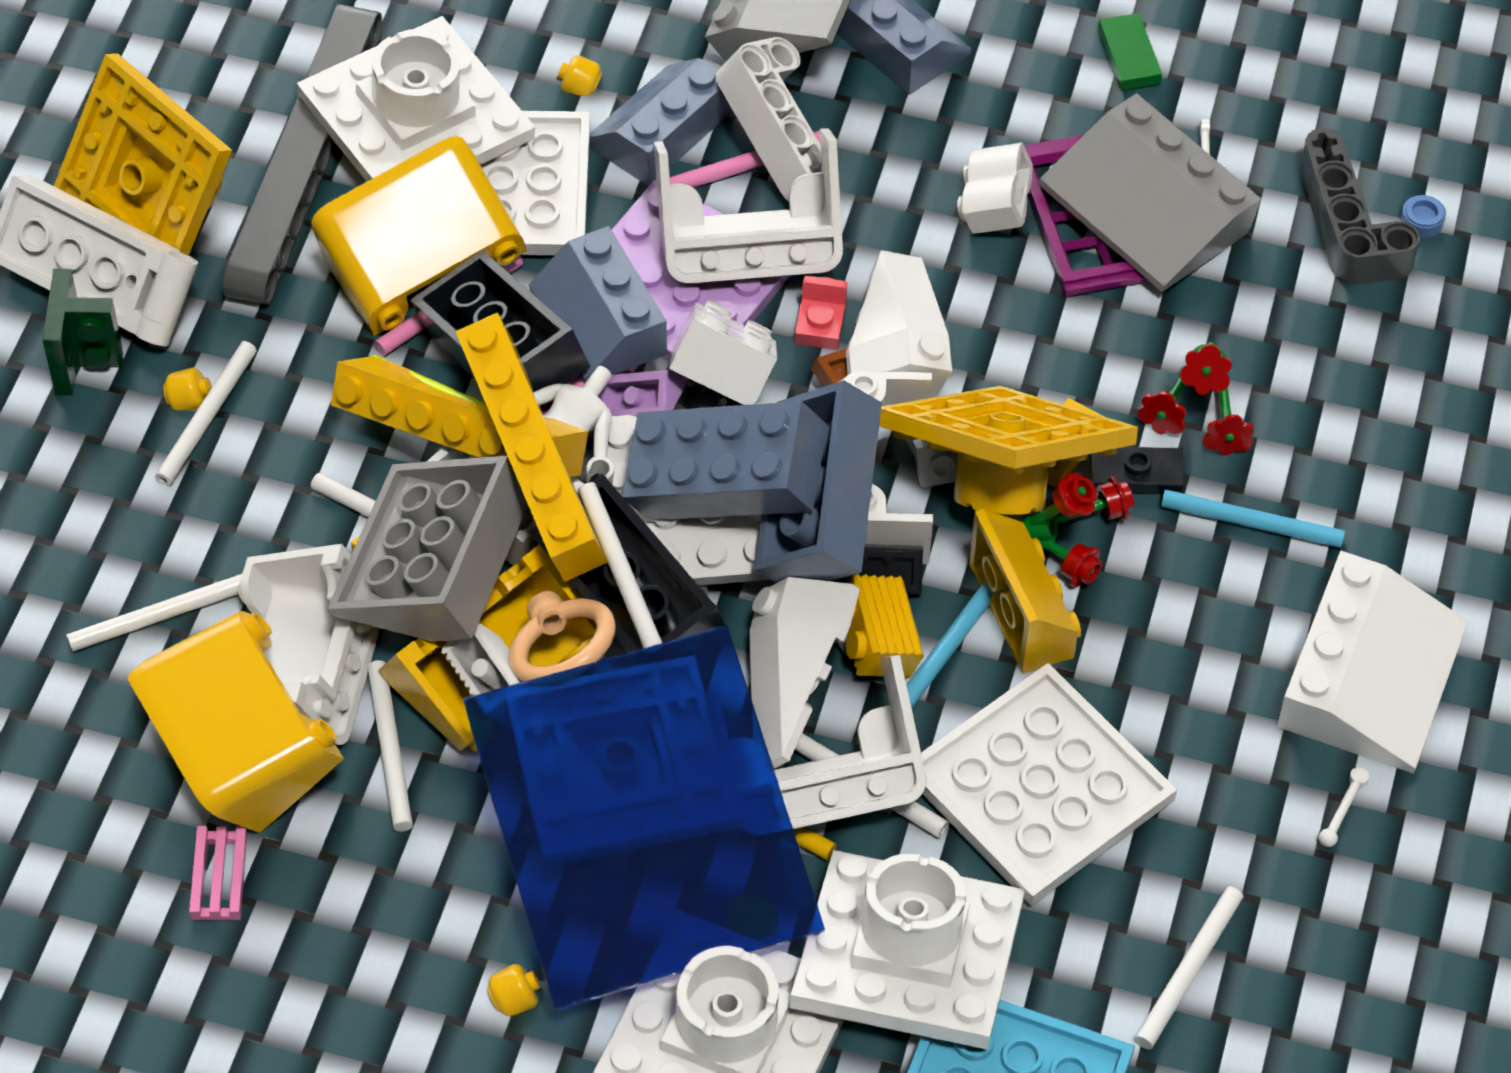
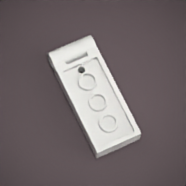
M13 175L0 210V265L48 290L51 287L53 269H72L78 298H113L119 327L135 334L146 342L159 346L169 345L196 272L198 261L186 254L180 253L181 250L32 175Z

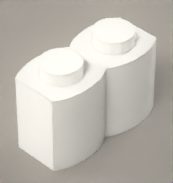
M1023 143L972 151L969 164H965L963 169L965 182L963 196H959L957 202L959 217L961 221L967 222L972 234L1023 226L1027 212V194L1031 188L1033 172L1032 161Z

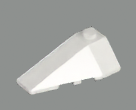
M881 250L866 290L867 294L856 320L857 324L846 350L847 375L857 371L932 373L930 398L936 397L952 373L949 335L923 260L920 257Z
M786 577L771 587L763 588L753 602L752 609L755 613L749 630L753 741L762 748L765 754L768 771L779 767L791 759L812 712V706L806 703L809 695L817 688L820 681H826L832 667L826 664L825 660L834 640L843 642L850 628L860 588L854 584Z

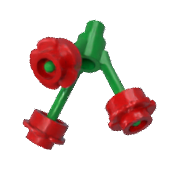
M1068 473L1066 478L1059 480L1058 485L1053 491L1055 504L1036 515L1024 516L1021 522L1025 524L1031 539L1037 538L1043 549L1054 553L1064 560L1061 574L1071 580L1070 585L1072 587H1078L1082 582L1087 585L1091 584L1099 575L1103 562L1099 560L1100 551L1096 547L1089 548L1082 543H1078L1070 551L1055 542L1058 524L1081 516H1087L1098 510H1102L1104 516L1109 521L1116 518L1125 520L1129 516V509L1134 508V498L1129 485L1126 482L1118 484L1117 479L1113 476L1108 478L1107 483L1099 485L1095 489L1093 483L1088 478L1078 473Z

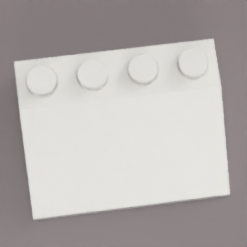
M1340 551L1285 693L1277 727L1414 774L1468 621L1386 565Z

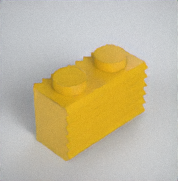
M859 574L852 576L848 583L854 584L860 588L851 625L846 635V651L848 657L855 660L856 674L860 676H884L880 658L900 655L904 676L910 677L923 659L924 652L903 578L901 576L896 578L889 576L886 578L884 575L869 577L867 574L864 576Z

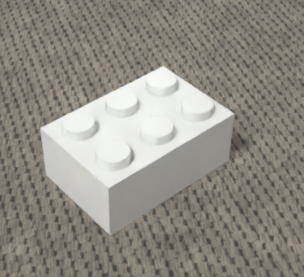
M707 300L705 306L695 302L672 349L669 369L743 405L755 404L777 361L776 341L771 337L772 331L750 320L747 321L745 326L732 320L730 317L732 312L715 302Z

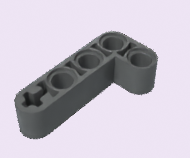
M1328 128L1312 130L1305 139L1300 174L1335 277L1349 285L1398 280L1411 274L1420 243L1419 232L1411 224L1405 222L1372 224L1341 135Z

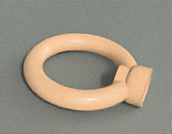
M544 591L536 594L527 605V615L530 620L519 630L510 646L508 658L510 668L519 680L535 686L555 685L579 676L596 664L609 649L616 629L613 613L606 605L592 599L580 598L563 601L555 592ZM549 615H554L550 619L545 620ZM573 618H590L595 621L596 631L593 638L575 656L551 666H534L529 663V650L543 633L555 635L564 629L566 620Z

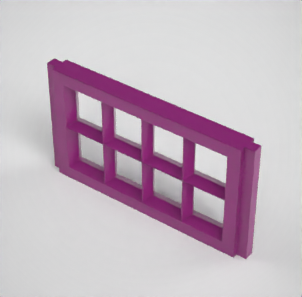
M1084 135L1024 145L1032 161L1033 169L1031 188L1027 197L1065 296L1149 281L1127 261L1113 264L1106 247L1107 244L1095 233H1093V237L1065 242L1061 240L1056 223L1077 220V218L1068 210L1051 213L1045 197L1049 193L1038 185L1039 178L1035 167L1056 163ZM1098 247L1104 266L1073 271L1066 252Z

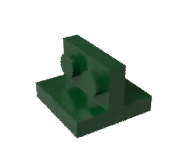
M53 269L42 341L55 395L73 396L77 367L93 369L122 368L124 352L113 298H78L72 269Z

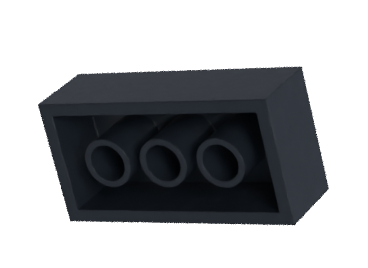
M483 250L411 299L428 336L474 379L475 377L456 331L497 312L513 339L534 392L553 384H568L590 368L573 329Z
M602 474L593 482L596 484L661 638L663 648L655 653H645L608 563L568 580V582L581 598L596 600L610 609L616 624L613 640L636 667L687 658L723 630L726 625L717 606ZM536 526L529 531V534L536 546L540 545L549 556L539 529Z

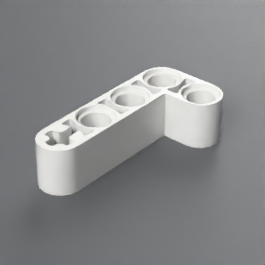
M773 37L742 45L718 69L716 81L781 194L789 202V190L795 179L803 174L822 172L821 145L784 84V81L800 64L799 52L788 40L782 37Z

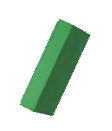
M1135 13L1099 19L1098 32L1120 90L1161 84L1163 74L1140 14Z

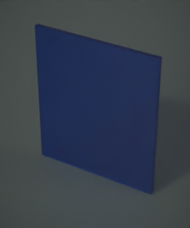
M728 625L718 626L713 630L463 698V705L554 1010H565L572 1005L682 974L684 968L693 957L710 948L732 946L742 948L749 953H754L808 936H818L825 931Z

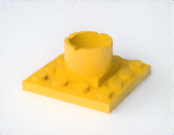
M118 53L105 54L54 187L181 250L180 253L189 256L207 210L217 199L215 196L220 191L223 172L232 149Z
M1003 386L882 406L879 424L880 427L894 431L893 436L898 439H921L928 442L927 447L930 449L957 453L954 500L965 507L972 506L975 510L986 509L998 514L1009 515L1028 514L1031 510L1038 512L1045 508L1049 467L1056 466L1057 460L1083 461L1087 459V454H1116L1117 448L1136 445L1138 432L1137 426Z

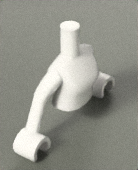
M598 366L583 387L570 384H553L535 391L534 394L539 406L554 401L544 417L588 431V435L594 431L593 458L588 461L586 466V482H589L594 474L601 473L613 485L614 464L607 458L612 414L607 405L598 397L612 378L611 372L603 366Z

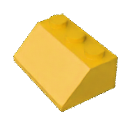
M980 509L975 511L969 565L979 586L987 580L990 589L995 592L990 598L989 606L1021 673L1024 674L1040 669L1047 663L1053 665L1073 659L1077 638L1081 637L1080 623L1075 612L1067 611L1062 601L1063 592L1055 574L1049 575L1044 565L1045 556L1037 538L1031 539L1023 522L986 509Z

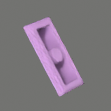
M670 370L612 375V378L598 397L610 409L612 416L635 415L637 418L638 412L673 410L686 386L688 378Z

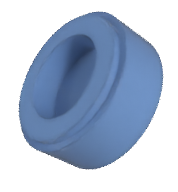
M1428 195L1413 196L1403 206L1401 222L1415 227L1420 234V238H1430L1439 234L1443 229L1446 209L1434 197Z

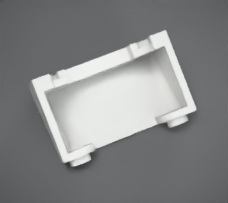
M343 544L247 557L242 577L238 584V593L241 601L251 612H256L262 616L272 629V634L269 635L272 646L264 652L265 656L300 713L314 721L317 718L323 719L337 735V740L334 742L335 745H343L351 735L368 674V664L371 663L380 631L378 627L331 616L326 610L351 557L350 552Z

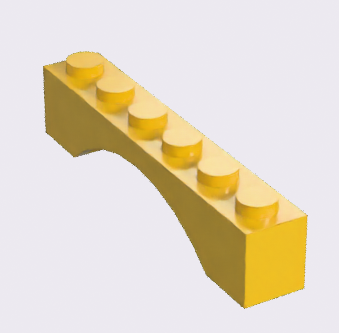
M497 312L456 331L549 556L564 582L608 563L544 419L513 339L499 313Z
M372 356L337 362L331 401L332 406L478 458L507 456L486 405L474 403L437 390L421 382L407 368ZM544 417L570 478L580 476L588 431Z

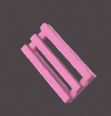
M197 826L189 911L191 920H241L248 837L247 828L236 826V831H227V826H217L216 831H208L207 826ZM208 844H215L210 908H203ZM226 844H235L230 907L221 908Z

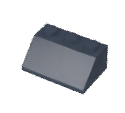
M850 0L836 34L908 95L971 54V48L913 0Z
M701 58L667 65L590 133L589 148L649 187L656 180L654 142L663 141L668 152L670 168L732 113V108L716 81L718 69Z
M609 226L567 241L529 284L530 292L573 329L590 365V368L579 375L584 384L598 366L607 368L612 375L667 355V321Z

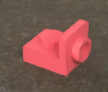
M804 277L794 344L838 350L846 313L848 285L846 281L834 280L829 277Z

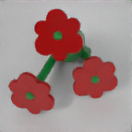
M1214 342L1199 345L1186 354V365L1181 367L1179 377L1169 393L1159 392L1156 396L1146 394L1141 400L1142 406L1138 410V417L1142 422L1152 425V429L1158 434H1164L1166 431L1180 434L1185 428V421L1183 419L1187 412L1183 406L1176 403V400L1185 385L1195 386L1196 392L1200 395L1208 394L1211 389L1217 391L1222 420L1211 421L1207 425L1208 432L1203 436V445L1211 450L1218 449L1221 455H1229L1234 450L1246 451L1252 446L1253 425L1243 423V419L1239 415L1231 414L1228 392L1230 377L1228 372L1231 370L1232 362Z

